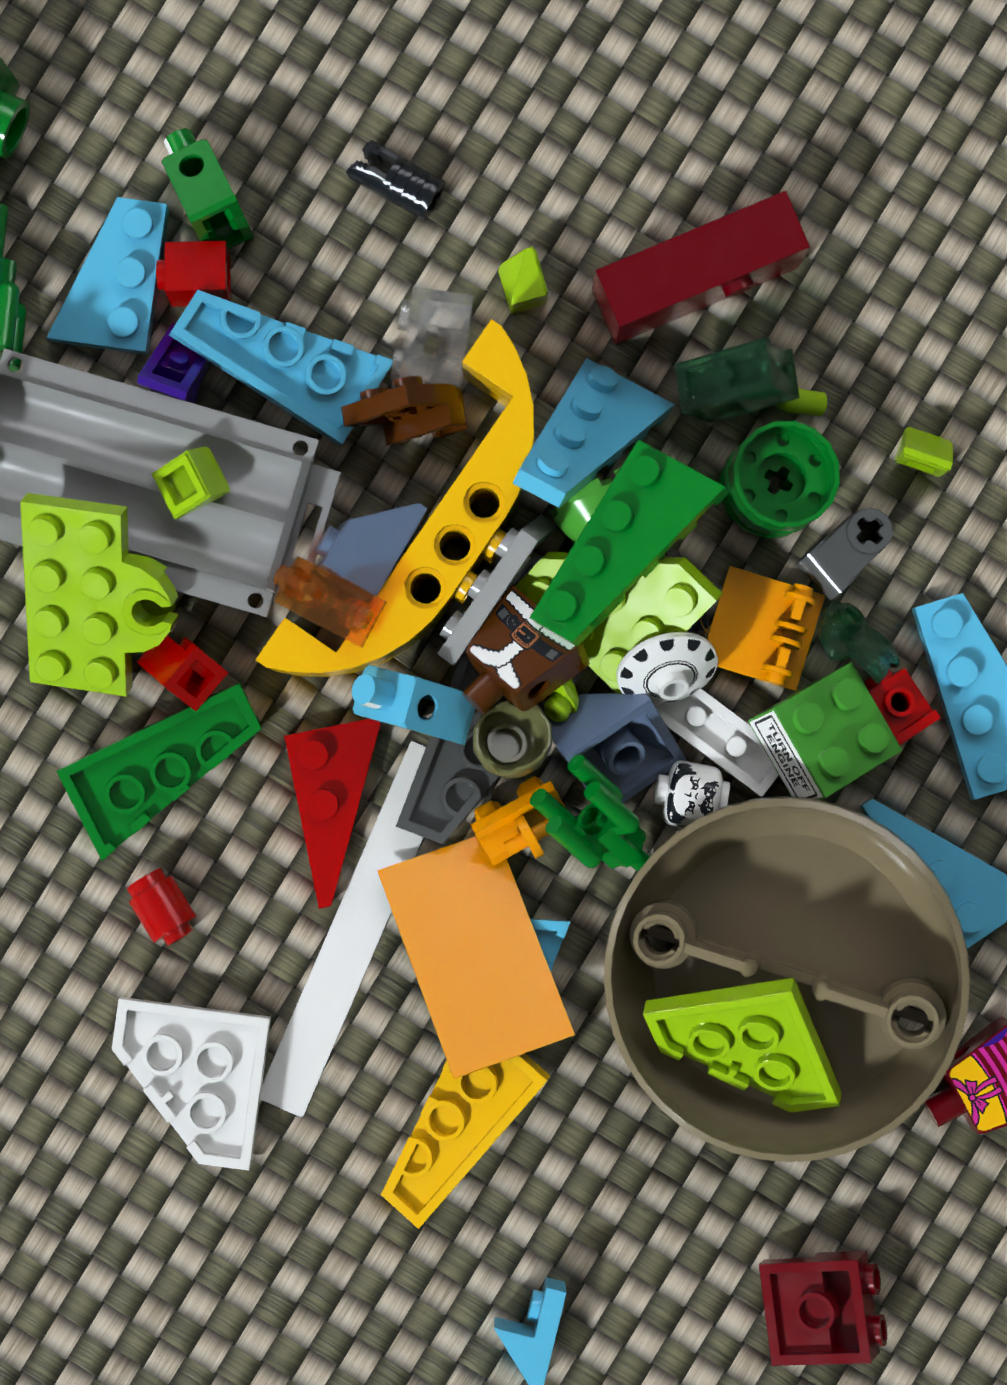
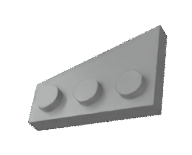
M541 514L523 527L520 532L514 528L510 529L495 551L501 557V560L493 572L490 573L484 569L470 587L467 595L474 600L464 615L457 610L440 632V636L446 641L437 653L439 656L454 666L466 655L467 646L500 602L504 592L508 591L512 585H515L530 566L532 559L530 554L534 548L545 539H549L557 528L556 524Z

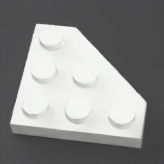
M119 998L112 1051L136 1077L144 1088V1093L166 1122H170L186 1143V1148L198 1164L250 1170L271 1017L134 998Z

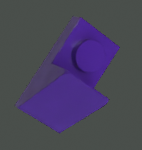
M173 322L139 373L137 384L142 389L196 404L200 381L211 365V362L169 336L176 324Z

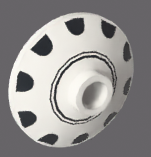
M689 632L665 633L641 642L623 657L616 673L617 683L623 694L646 693L654 705L668 704L682 700L704 687L716 671L718 658L711 642L703 636Z

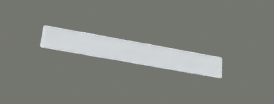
M413 741L410 742L262 1084L260 1100L299 1117L304 1116L392 912L377 870L414 858L423 840L422 836L396 827L426 749L425 746Z

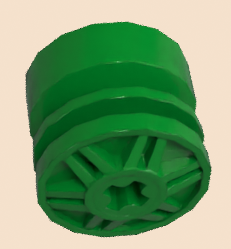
M774 421L752 432L726 459L719 477V484L725 486L730 493L721 502L728 517L744 532L760 538H784L818 519L833 503L840 484L839 461L830 442L815 428L797 421ZM773 474L780 478L778 483L780 490L775 494H771L767 490L770 485L767 479Z

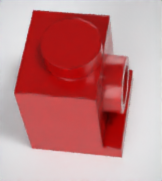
M167 635L160 645L147 650L137 661L160 684L194 711L200 708L229 673L186 637L178 644Z
M886 666L863 681L899 745L941 718L936 709L932 710L905 668L892 673L890 668ZM895 693L899 695L905 704L902 712L896 711L891 705V698Z

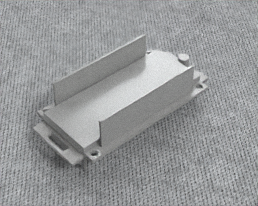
M5 348L3 350L0 360V540L22 546L20 501L27 493L127 506L129 553L151 557L167 566L164 572L176 588V591L268 617L272 600L276 593L304 601L317 553L314 550L324 534L341 472L313 464L319 445V440ZM13 359H20L23 363V367L19 372L14 373L9 369V364ZM300 441L308 445L307 453L302 456L294 453V445ZM205 446L209 447L230 486V492L175 520L151 474L187 450ZM312 504L322 507L307 561L293 558L307 506ZM258 593L263 597V604L259 608H252L249 605V598L252 594Z

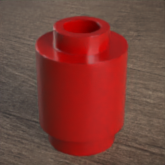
M161 867L126 888L132 897L129 904L153 943L163 939L166 945L170 946L194 931L189 922L197 917L196 913L173 876L167 877Z

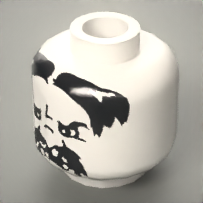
M680 760L672 765L668 776L658 775L654 804L663 805L662 815L667 824L685 827L699 817L727 806L730 782L723 781L721 771L715 766Z

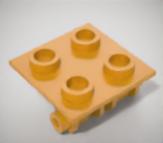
M729 566L721 591L723 594L719 598L707 636V640L711 642L717 654V667L796 691L826 595L813 592V588L802 584L794 583V585Z

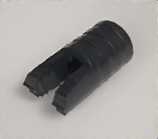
M373 140L367 142L362 151L365 156L364 159H367L368 163L372 165L369 166L367 163L356 160L346 171L349 179L425 221L436 207L444 191L446 181L434 176Z

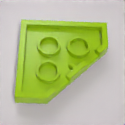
M546 553L515 587L535 604H538L568 553ZM664 557L663 560H658L660 564L646 578L642 576L624 594L625 599L582 642L590 662L588 666L616 693H622L616 678L618 666L623 657L632 648L657 635L671 632H686L722 596L723 593L686 557Z
M794 978L646 1000L643 1016L660 1053L678 1061L683 1055L708 1066V1075L742 1091L751 1086L773 1097V1105L790 1113L840 1106L842 1091Z

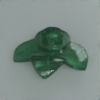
M834 601L824 608L823 618L819 621L820 630L818 631V636L827 656L831 660H843L849 656L878 684L886 677L890 667L897 668L900 665V659L895 648L881 633L866 625L865 617L857 607L850 603Z

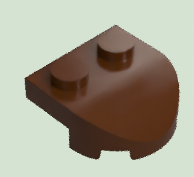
M422 376L395 379L392 381L393 389L374 388L360 392L361 400L341 407L344 427L383 426L386 445L408 444L411 439L420 438L429 433H432L434 438H441L467 429L466 410L461 391L456 386L446 383L423 384Z

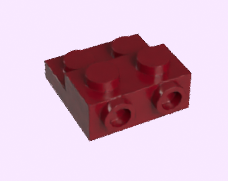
M867 1250L820 1252L814 1257L764 1259L759 1263L772 1366L872 1363L880 1353V1346H886V1319L883 1314L875 1315L873 1295H879L881 1289L880 1271L876 1263L869 1264Z

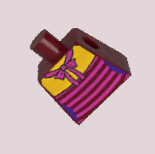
M1000 1017L994 1020L956 1050L952 1063L943 1076L948 1087L928 1097L924 1102L937 1127L961 1115L964 1116L969 1127L977 1134H984L1007 1126L1006 1018Z

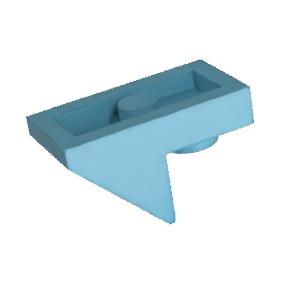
M545 1277L543 1290H533L527 1320L535 1322L534 1326L503 1318H494V1329L528 1385L545 1384L567 1293L564 1281Z

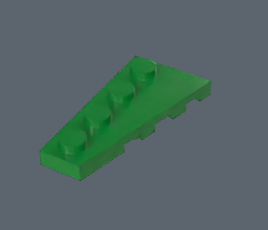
M638 439L529 618L578 647L625 599L624 594L642 576L646 578L660 564L658 560L679 538L683 540L698 525L696 521L713 504L717 506L730 492L725 486Z
M238 682L210 695L197 711H194L189 706L58 768L56 772L101 861H103L119 845L138 832L166 806L190 789L201 777L214 769L260 731L262 725L241 682Z

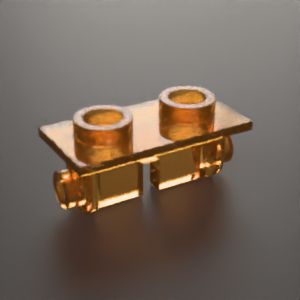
M297 556L290 568L282 565L274 576V584L280 587L273 602L361 648L364 646L387 603L383 599Z

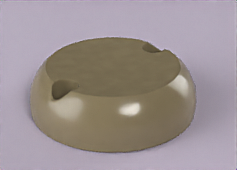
M780 796L751 799L727 805L703 815L677 831L654 851L637 872L626 890L612 922L605 952L604 987L606 1008L612 1032L623 1059L640 1087L664 1113L678 1125L705 1142L731 1153L759 1160L797 1162L838 1156L871 1144L896 1129L921 1107L937 1088L951 1065L962 1038L969 1004L970 971L964 934L951 899L934 871L909 844L877 821L839 804L812 798ZM656 924L665 925V926L669 927L670 929H667V928L658 926V925H656ZM648 936L675 945L665 951L658 950L651 945ZM794 978L842 1091L840 1106L790 1113L773 1105V1097L751 1086L742 1091L708 1075V1066L684 1055L678 1061L660 1053L643 1016L646 1000ZM910 1005H912V1006H918V1007H920L921 1009H923L924 1011L919 1010V1009H916V1008H913V1007H910ZM896 1016L926 1026L915 1031L906 1030L900 1026Z

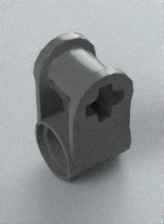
M873 508L854 512L831 533L826 534L798 560L796 565L829 600H832L846 589L862 573L863 568L886 548L891 541L893 533L891 521L886 514ZM858 521L862 524L872 521L876 525L872 532L873 537L876 539L875 542L868 540L860 543L856 537L861 531L857 525Z

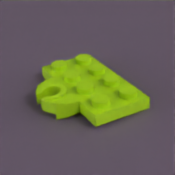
M27 493L20 501L30 682L126 697L133 687L132 653L145 652L160 645L175 625L179 615L169 611L161 616H154L147 613L140 603V600H150L161 607L173 606L178 598L176 588L164 572L167 566L151 557L129 553L127 506Z

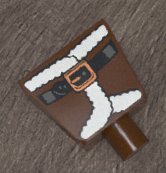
M514 585L508 589L466 649L471 665L479 676L462 692V695L483 715L502 696H505L521 711H528L590 664L583 643L576 647L529 618L537 604Z

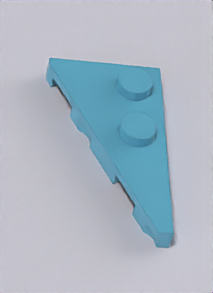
M874 799L867 800L859 805L866 816L892 830L909 844L934 871L948 893L958 915L967 949L1007 922V874Z

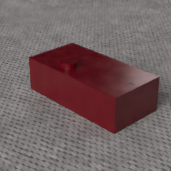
M785 190L595 270L592 293L614 345H617L798 269L810 245Z

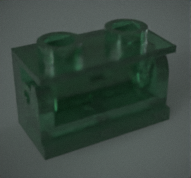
M766 337L675 364L682 413L708 423L800 398L793 349L783 350L772 345L770 339Z

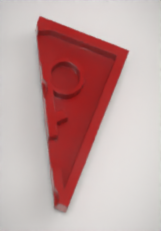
M364 719L284 736L319 909L332 906L338 887L341 869L360 806V799L370 769L376 740L382 725L381 722L376 720Z

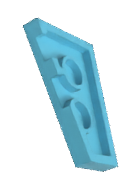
M121 197L116 198L46 337L50 342L144 355L149 354L158 291L156 262L157 260H162L169 215L167 204Z

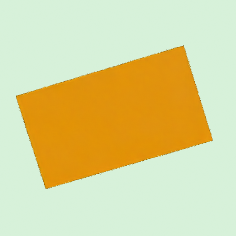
M474 836L377 870L454 1079L575 1035L507 859L493 866L478 838Z

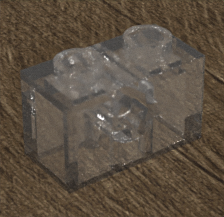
M413 286L411 301L402 300L398 330L407 332L404 350L395 349L391 379L422 376L423 384L446 383L456 386L461 391L463 382L462 361L467 355L474 307L473 295ZM429 333L437 334L439 344L444 345V347H436L434 356L426 355L424 345L419 343L427 342Z

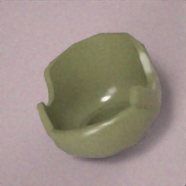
M509 700L503 701L490 708L484 715L482 714L473 728L474 754L488 772L500 777L521 778L537 770L552 746V725L542 709L537 705L528 711H521Z

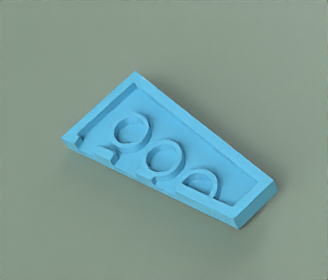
M200 290L196 291L169 336L338 446L344 443L353 428L344 427L341 407L361 400L360 392L378 388L395 361L381 355L375 356L358 350L348 343L336 339L331 340L308 332L306 328L295 324L283 323L261 315L256 310Z
M586 358L519 468L513 484L560 508L594 480L598 471L605 465L611 466L621 457L627 447L632 443L636 444L638 439L641 441L645 438L655 424L659 426L668 419L675 404L616 374L611 368L599 365Z

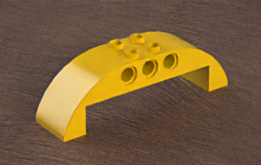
M492 319L463 359L462 367L465 380L506 408L338 651H333L293 622L284 618L255 659L257 662L273 671L296 676L331 677L363 671L367 665H380L411 648L435 627L455 600L463 605L468 599L469 595L467 593L478 577L474 572L483 559L489 563L494 561L497 557L495 551L507 534L503 530L516 510L524 490L513 484V481L533 447L534 441L533 401L527 374L514 344L500 324ZM489 498L499 508L493 516L480 518L471 511L472 504L478 499ZM452 539L465 541L470 547L468 554L458 561L445 558L442 554V549L448 541ZM424 580L437 582L441 586L438 598L430 603L416 601L413 598V592L420 582Z

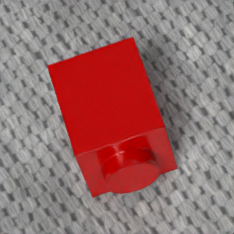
M226 241L165 242V260H157L156 280L158 290H165L172 307L187 306L197 290L231 301V256Z

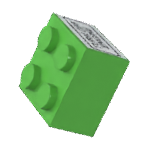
M852 662L822 676L748 720L791 797L822 800L903 751Z

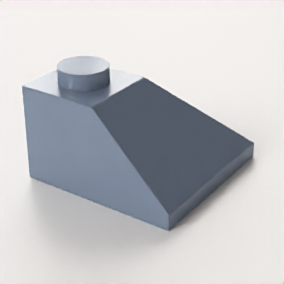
M417 503L349 519L339 524L337 529L330 525L315 547L314 552L319 554L320 558L314 569L355 603L376 597L428 508Z
M646 693L581 694L578 696L579 704L576 713L571 712L566 721L555 722L547 717L552 725V741L567 764L574 756L582 754L622 791V803L655 782L659 774L665 775L668 773L675 762L686 760Z

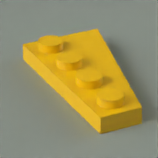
M524 1053L456 1079L453 1078L446 1060L442 1068L443 1071L432 1093L429 1095L420 1113L421 1116L381 1193L383 1198L418 1229L551 1077L527 1054Z

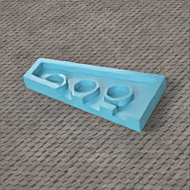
M963 593L912 608L970 799L976 800L1007 790L1006 663Z

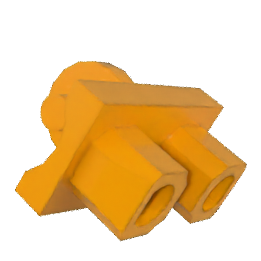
M534 776L519 784V788L516 791L519 798L503 807H501L498 801L490 800L475 809L476 822L470 825L493 866L527 847L530 848L535 859L544 855L538 841L549 836L545 830L549 820L530 804V798L538 789H545L564 806L551 780L544 784L538 777Z

